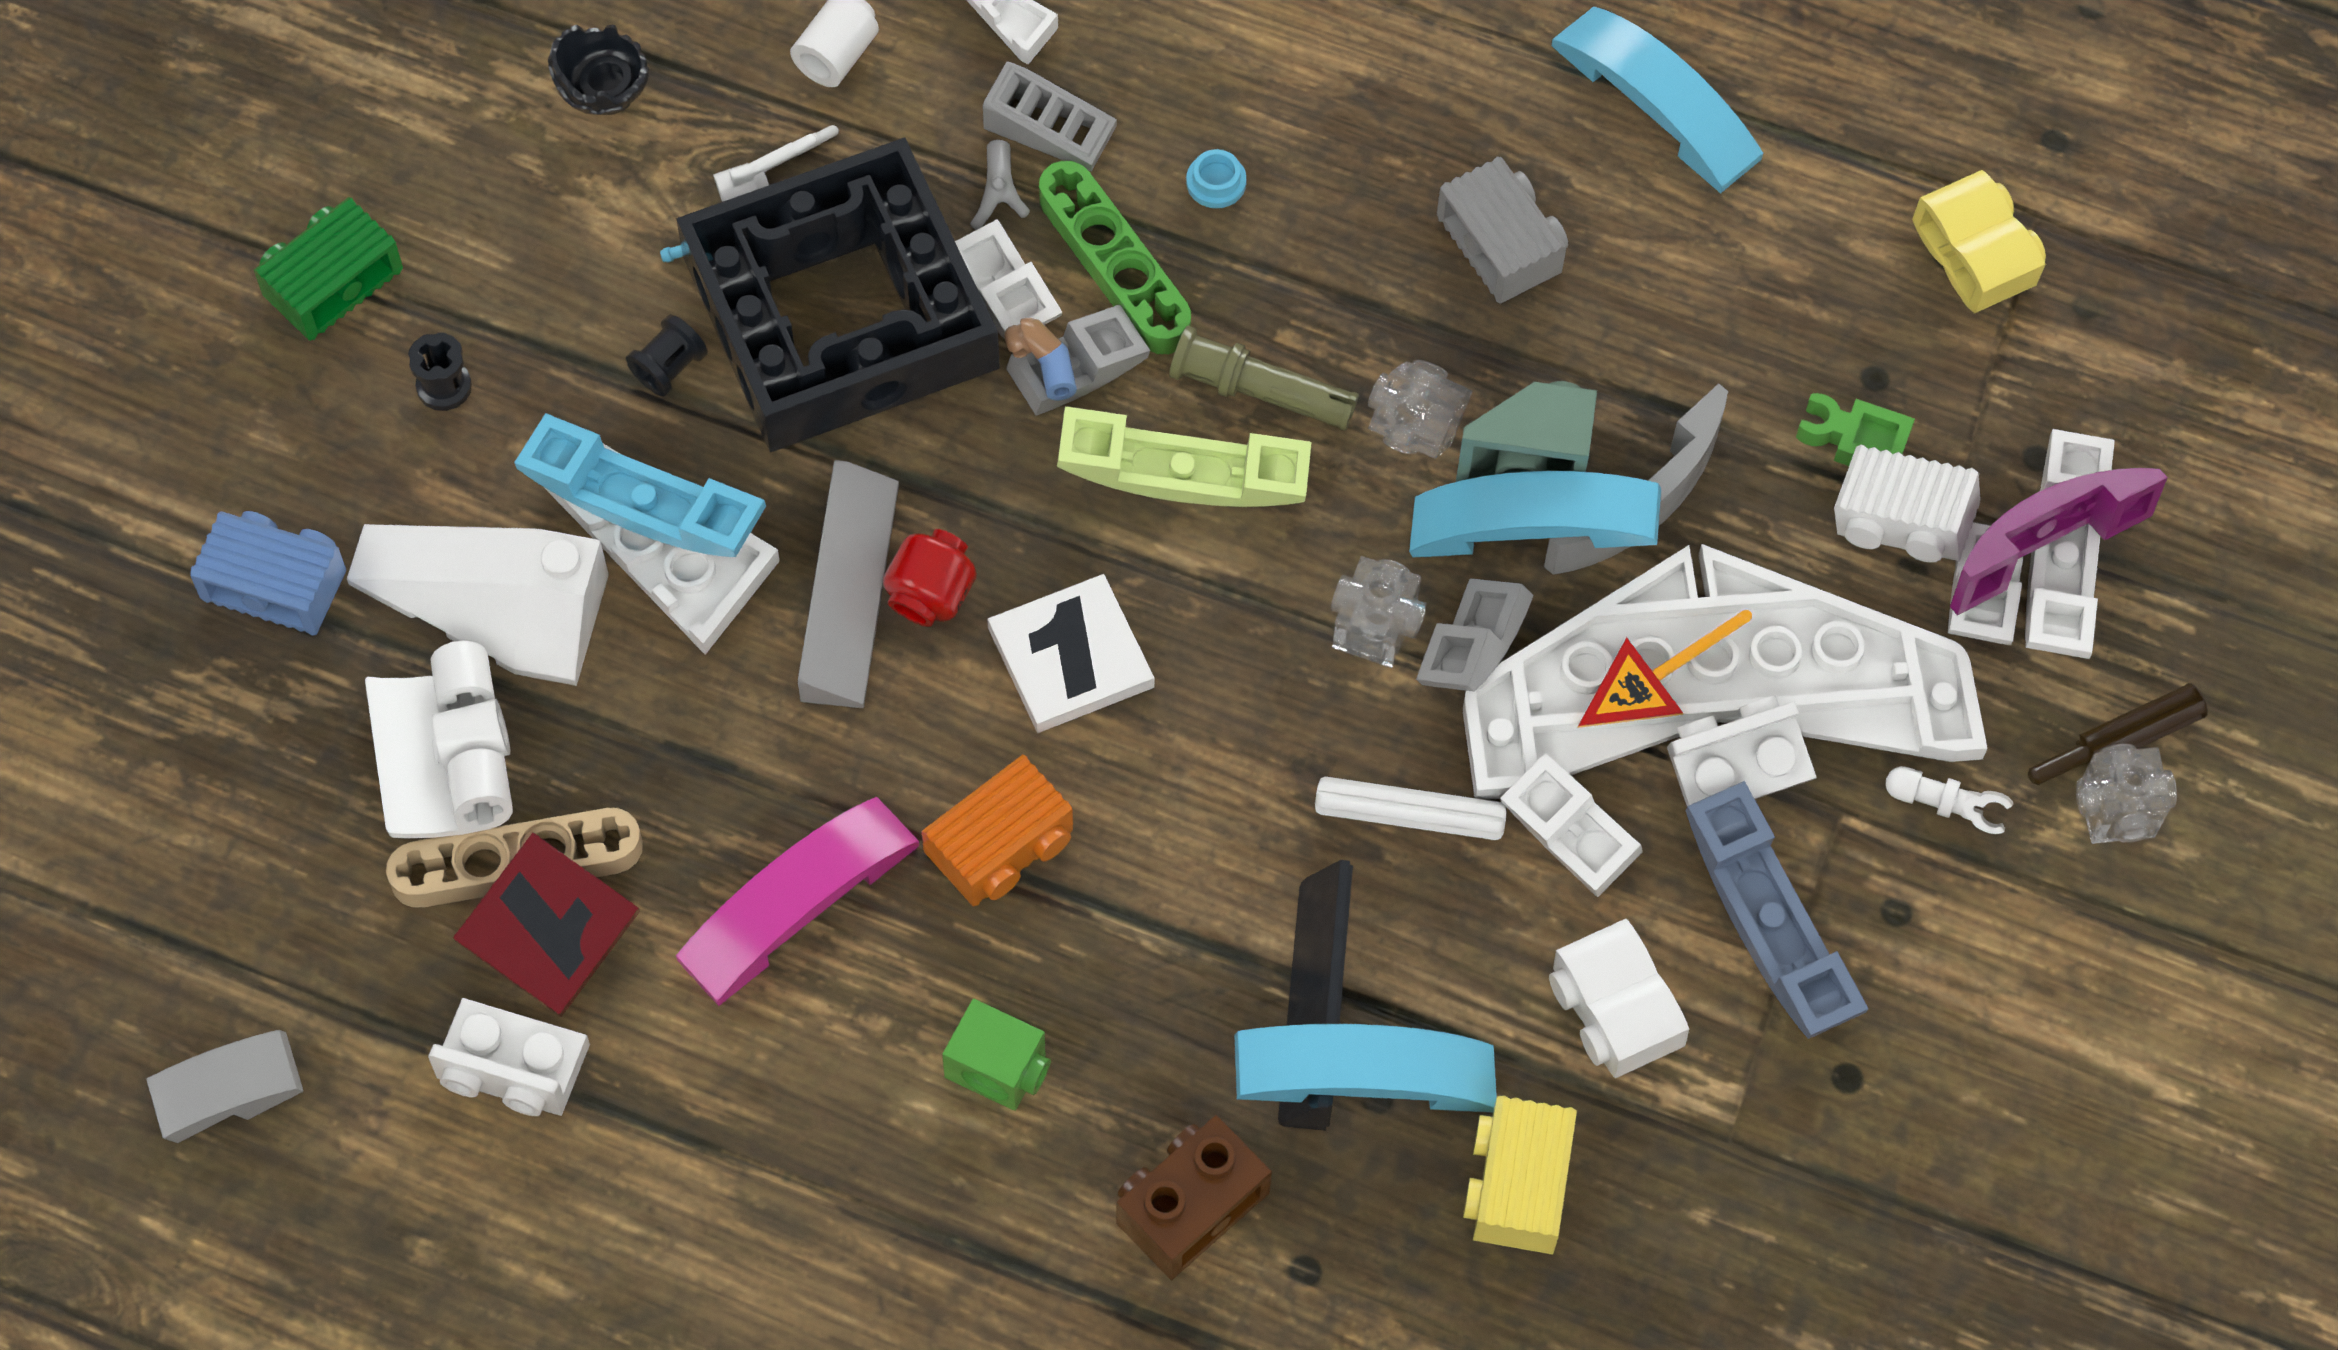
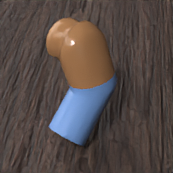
M1022 318L1019 325H1012L1006 329L1004 334L1005 343L1009 352H1013L1014 357L1023 358L1032 352L1039 361L1046 394L1049 399L1055 401L1065 400L1076 393L1077 387L1068 348L1039 319Z

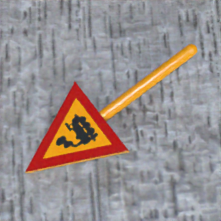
M1749 610L1741 611L1654 670L1650 669L1626 637L1577 728L1683 715L1682 710L1661 684L1660 680L1748 623L1752 619V613Z

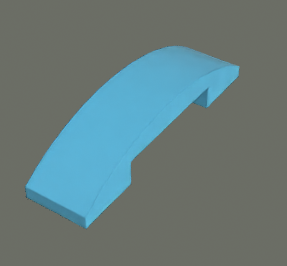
M1592 7L1552 39L1551 46L1587 78L1594 82L1603 75L1680 142L1678 157L1720 194L1762 160L1763 152L1720 95L1682 58L1637 25L1607 10Z
M546 413L514 462L517 470L538 484L606 521L647 538L708 555L736 557L766 508L765 500L709 478L704 487L606 449L599 434Z
M1577 471L1504 473L1446 484L1415 497L1409 552L1412 557L1473 554L1474 542L1589 536L1595 548L1657 545L1661 487L1659 483L1638 478Z
M1365 1024L1276 1026L1237 1031L1234 1035L1237 1099L1302 1103L1309 1094L1429 1100L1430 1109L1492 1113L1494 1111L1497 1099L1494 1046L1480 1040L1425 1029Z

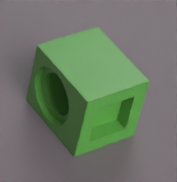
M974 998L942 1054L944 1078L1016 1111L1026 1092L1033 1096L1038 1092L1051 1064V1059L1045 1057L1044 1031Z

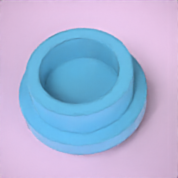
M1209 150L1199 155L1189 166L1186 176L1187 190L1191 197L1203 206L1209 208L1228 207L1236 203L1244 194L1246 189V172L1233 154L1225 150Z

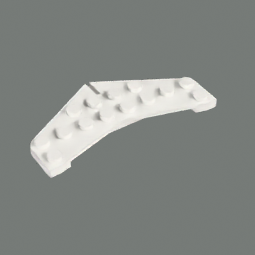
M1701 544L1698 556L1705 597L1698 598L1690 547L1688 545L1498 664L1487 680L1476 691H1466L1463 704V717L1474 797L1483 800L1500 799L1544 753H1547L1567 773L1574 775L1680 737L1677 728L1710 716L1715 717L1716 723H1730L1742 719L1739 707L1776 695L1779 706L1795 701L1799 712L1796 720L1803 737L1949 762L1980 760L1984 758L1988 749L1971 662L1967 652L1960 644ZM1749 610L1752 613V619L1748 623L1660 680L1661 684L1682 710L1683 715L1577 728L1626 637L1650 669L1654 670L1741 611Z

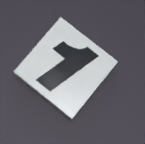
M1104 574L988 618L989 632L1037 733L1154 688L1155 678Z

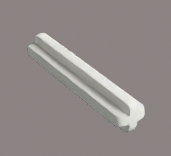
M1326 776L1321 778L1318 783L1315 800L1316 812L1321 815L1491 840L1501 839L1504 833L1507 814L1506 806L1502 802Z

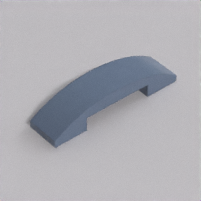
M1743 781L1687 806L1685 811L1700 853L1731 921L1772 992L1808 1039L1866 1013L1868 1007L1839 953L1836 951L1829 954L1770 846L1775 836L1746 782Z

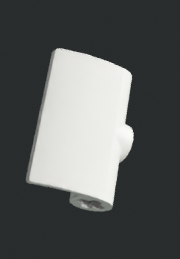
M464 640L450 642L434 651L431 656L433 676L414 678L367 677L365 679L385 826L388 834L393 838H436L488 830L505 823L513 813L504 756L510 755L508 733L500 705L494 696L488 653L482 645L476 642Z

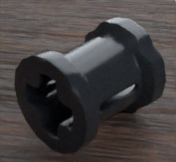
M671 314L661 321L662 330L641 351L633 350L625 357L627 366L633 375L645 387L662 397L672 390L671 381L692 360L701 361L708 354L705 343L694 329L679 317Z
M441 332L426 334L414 341L408 355L411 372L416 377L415 387L419 399L425 406L438 411H448L459 407L467 400L472 387L469 372L464 367L461 344L455 337Z

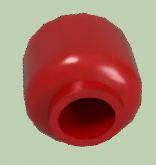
M935 529L932 535L914 533L906 537L883 577L884 588L890 595L887 601L888 605L899 615L924 627H931L934 621L946 622L954 618L977 576L975 565L965 555L968 549L967 544L959 537L942 529Z

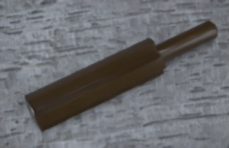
M2188 683L2079 734L2080 740L2076 741V747L2029 768L2028 777L2033 784L2040 785L2087 763L2090 769L2103 766L2206 718L2208 708L2204 696L2194 684Z

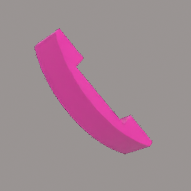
M878 797L863 802L810 833L755 875L726 901L689 939L676 955L677 961L711 999L720 1006L769 966L768 955L863 879L869 885L874 883L919 847V841Z

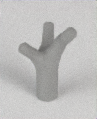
M994 140L987 145V181L978 212L970 223L971 227L975 230L983 227L997 204L1001 202L1009 204L1021 218L1026 217L1030 213V209L1020 199L1013 184L1011 175V147L1008 142L1003 140Z

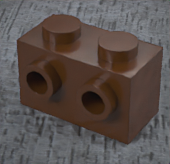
M1217 1115L1201 1128L1196 1124L1185 1128L1169 1145L1167 1149L1169 1156L1152 1171L1147 1167L1136 1171L1126 1180L1117 1193L1120 1199L1116 1202V1224L1171 1281L1270 1194L1272 1171Z

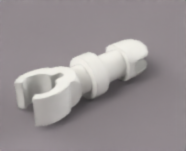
M1902 766L1893 769L1886 778L1888 793L1898 800L1913 804L1915 800L1938 808L1937 815L1947 818L1950 817L1951 812L1961 815L1963 818L1971 820L1977 828L1987 833L1999 834L2005 831L2003 823L1992 824L1988 822L1983 816V810L1974 807L1984 808L1990 802L2000 803L2006 809L2012 807L2013 801L2003 793L1995 791H1984L1982 793L1967 791L1959 788L1960 781L1948 778L1947 784L1923 777V772Z

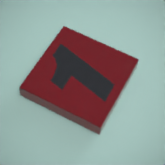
M532 832L454 935L453 939L544 1006L562 1017L640 913V909Z

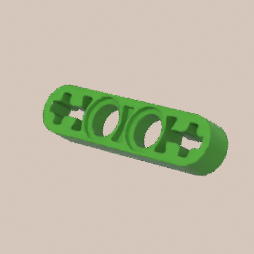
M1059 161L1051 164L1043 171L1039 180V197L1043 212L1112 306L1121 305L1150 351L1156 354L1174 353L1184 329L1188 325L1191 326V310L1188 303L1091 173L1083 165L1073 161ZM1063 185L1068 191L1076 189L1077 205L1081 209L1075 214V204L1067 194L1063 192L1056 195L1057 186ZM1105 225L1114 231L1115 237L1107 244L1092 245L1083 239L1082 233L1089 226ZM1135 268L1141 270L1148 280L1142 287L1133 290L1120 287L1115 282L1114 277L1121 270ZM1155 299V310L1165 322L1175 319L1174 329L1168 331L1162 324L1153 327V310L1149 306L1150 302Z

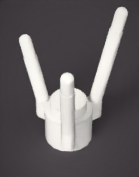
M831 125L791 142L749 164L746 163L713 174L722 202L769 186L764 172L837 136L838 128Z

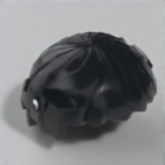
M574 25L571 29L563 31L561 36L556 37L552 43L548 57V67L552 81L558 94L565 102L583 113L591 115H613L628 108L641 95L649 80V67L647 66L645 55L641 53L640 44L632 41L631 37L626 34L619 35L616 25H606L603 31L596 27L584 31L582 27Z

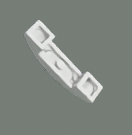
M2053 429L2049 439L2040 491L2075 477L2112 470L2115 440ZM2089 523L2031 552L2026 603V648L2090 659L2093 649L2098 599L2094 598L2100 535Z

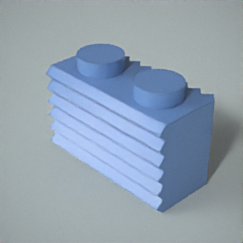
M221 511L217 514L216 522L212 524V530L207 535L206 543L202 545L201 554L196 558V564L191 567L190 576L200 599L206 603L213 602L217 606H225L229 610L235 609L241 614L248 613L252 617H260L264 621L271 620L275 624H283L287 628L294 627L300 632L306 631L310 635H317L347 570L339 548L336 547L335 542L323 533L311 529H303L297 535L278 529L275 522L257 512L245 511L241 517Z

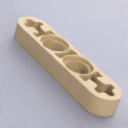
M603 808L499 826L463 835L409 842L401 845L391 854L387 862L386 875L394 896L402 904L410 907H429L484 897L532 832L542 839L554 838L561 841L566 846L564 855L595 877L618 874L629 870L638 862L642 854L643 841L637 821L629 812L619 808ZM609 830H617L621 838L619 850L614 852H607L604 843H602L606 838L605 832ZM582 834L586 858L578 859V850L573 835ZM479 850H492L501 857L498 869L486 877H475L465 870V863L468 857ZM452 856L451 863L458 880L448 881L445 873L447 868L443 860L445 857ZM423 863L428 872L424 874V884L412 886L408 878L412 873V865Z

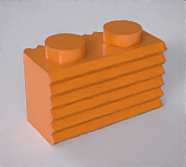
M1022 754L923 829V850L973 907L978 906L982 899L989 897L991 900H997L1007 894L1019 881L1021 870L1028 867L1033 860L1048 861L1066 847L1071 839L1070 833L1073 830V809L1069 802L1063 799L1061 793L1055 790L1052 783L1048 782L1045 776L1039 773L1036 766L1030 763L1027 756Z

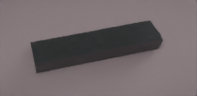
M1339 860L1308 876L1300 884L1287 1026L1340 1023L1353 865H1350L1348 860ZM1309 1094L1302 1103L1279 1101V1124L1284 1127L1326 1131V1126H1330L1333 1095Z

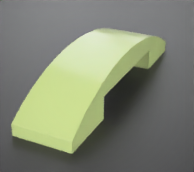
M1065 406L1057 467L1071 474L1110 488L1175 502L1234 507L1276 506L1305 502L1312 443L1310 441L1250 433L1246 445L1125 427L1127 415Z

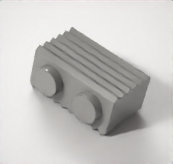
M1496 157L1492 162H1486L1482 167H1476L1472 172H1466L1461 178L1455 177L1451 183L1445 182L1440 187L1437 207L1439 221L1443 222L1445 230L1450 232L1453 240H1456L1458 248L1462 249L1464 256L1469 259L1471 266L1475 267L1477 275L1482 277L1483 283L1488 285L1490 293L1494 294L1496 302L1500 304L1562 273L1566 248L1568 247V239L1560 222L1554 216L1545 218L1536 206L1535 192L1527 176L1521 171L1513 174L1502 157Z

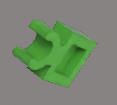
M1813 393L1809 398L1806 412L1821 417L1825 423L1813 424L1809 421L1801 420L1796 438L1809 446H1823L1828 443L1837 445L1838 449L1834 461L1849 466L1856 446L1864 445L1868 449L1875 447L1880 452L1888 450L1892 454L1897 452L1903 454L1915 418L1859 399L1855 400L1852 411L1849 413L1840 410L1837 402L1831 397Z

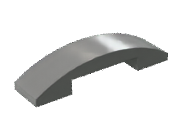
M1720 384L1715 386L1677 421L1670 452L1674 457L1648 480L1659 483L1661 487L1659 525L1689 495L1703 474L1711 457L1728 391ZM1589 536L1550 538L1544 567L1553 575L1570 572L1601 562L1631 546L1595 548Z

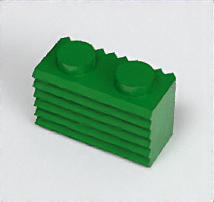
M348 197L335 208L327 206L316 212L310 219L307 229L288 244L280 242L270 247L262 256L259 266L254 269V273L262 295L297 330L311 341L316 339L318 333H324L328 326H333L337 319L343 318L347 311H353L356 304H362L365 297L372 296L375 289H381L384 282H390L394 275H399L403 265L393 237L388 235L384 228L378 225L376 220H372L360 205H356L354 200Z

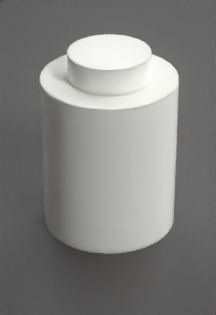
M827 0L790 50L791 58L795 65L807 77L818 84L826 87L838 86L879 31L878 23L874 18L875 12L865 0Z

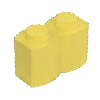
M1983 170L1920 197L1912 218L1923 243L1932 256L1944 266L1952 286L1965 305L1974 313L2036 286L2046 265V253L2041 239L2034 231L2027 230L2013 216L2014 205L2008 190L2001 183H1995Z

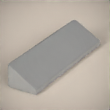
M835 460L833 465L798 676V688L801 702L864 708L899 481L847 461Z

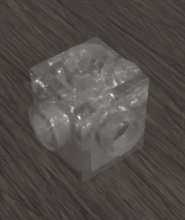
M1414 360L1413 363L1405 361L1391 371L1389 375L1382 373L1376 381L1368 401V407L1375 409L1368 429L1383 435V442L1392 449L1406 454H1416L1419 451L1436 459L1452 445L1473 390L1446 379L1448 373L1433 363L1423 360Z
M1361 556L1353 578L1346 575L1341 576L1332 600L1331 611L1338 613L1335 621L1333 648L1393 668L1404 637L1416 639L1425 616L1427 603L1418 600L1421 576L1411 573L1407 567L1396 561L1388 559L1375 561Z
M2118 744L2094 754L2083 778H2079L2077 781L2076 798L2080 814L2086 817L2091 844L2116 841L2136 842L2147 838H2155L2170 809L2176 805L2177 791L2173 773L2171 770L2163 769L2158 747L2136 749L2131 744Z

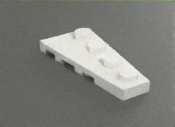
M603 444L604 448L616 452L607 445ZM546 489L593 539L601 540L602 548L705 655L779 563L778 549L751 533L736 557H722L693 552L629 531L572 504Z

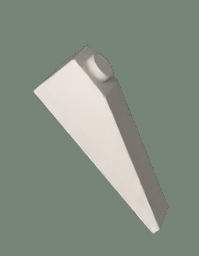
M364 524L347 581L350 586L410 618L418 617L446 632L447 638L454 642L464 640L482 645L488 655L496 660L497 665L516 675L577 686L609 574L601 540L530 528Z

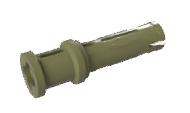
M1188 325L1184 329L1171 363L1170 378L1180 380L1183 376L1217 387L1218 395L1234 397L1239 392L1340 428V430H1347L1350 423L1349 419L1352 418L1358 401V393L1349 392L1250 357L1251 351L1247 350L1243 344L1235 343L1230 347L1199 336L1197 328Z

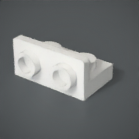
M1776 695L1739 707L1742 719L1717 726L1715 717L1710 716L1678 727L1681 739L1671 742L1667 746V750L1686 805L1689 806L1743 781L1746 782L1754 799L1817 778L1796 720L1799 712L1795 701L1779 706Z
M462 998L443 1046L433 1044L428 1058L437 1079H440V1084L456 1094L476 1097L480 1091L503 1098L502 1101L507 1107L525 1115L539 1116L543 1110L562 1116L590 1043L585 1034Z

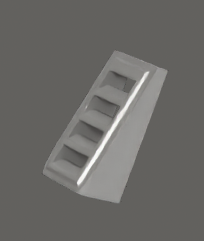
M1009 61L1004 65L983 104L985 130L1063 161L1079 163L1091 172L1117 127V119L1036 73ZM1018 99L1020 102L1016 109L1011 107L1014 100ZM1035 107L1043 109L1038 121L1030 117ZM1059 116L1066 118L1067 120L1059 133L1052 130ZM1083 125L1090 128L1080 146L1072 140L1080 126Z

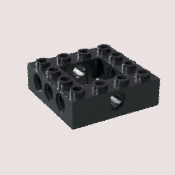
M905 137L676 218L683 259L770 453L1000 369L998 330ZM875 244L905 310L882 315L883 321L840 337L835 332L820 338L811 346L808 355L809 365L804 367L794 346L790 320L787 315L781 317L772 298L770 281ZM705 253L711 254L714 259L708 261Z

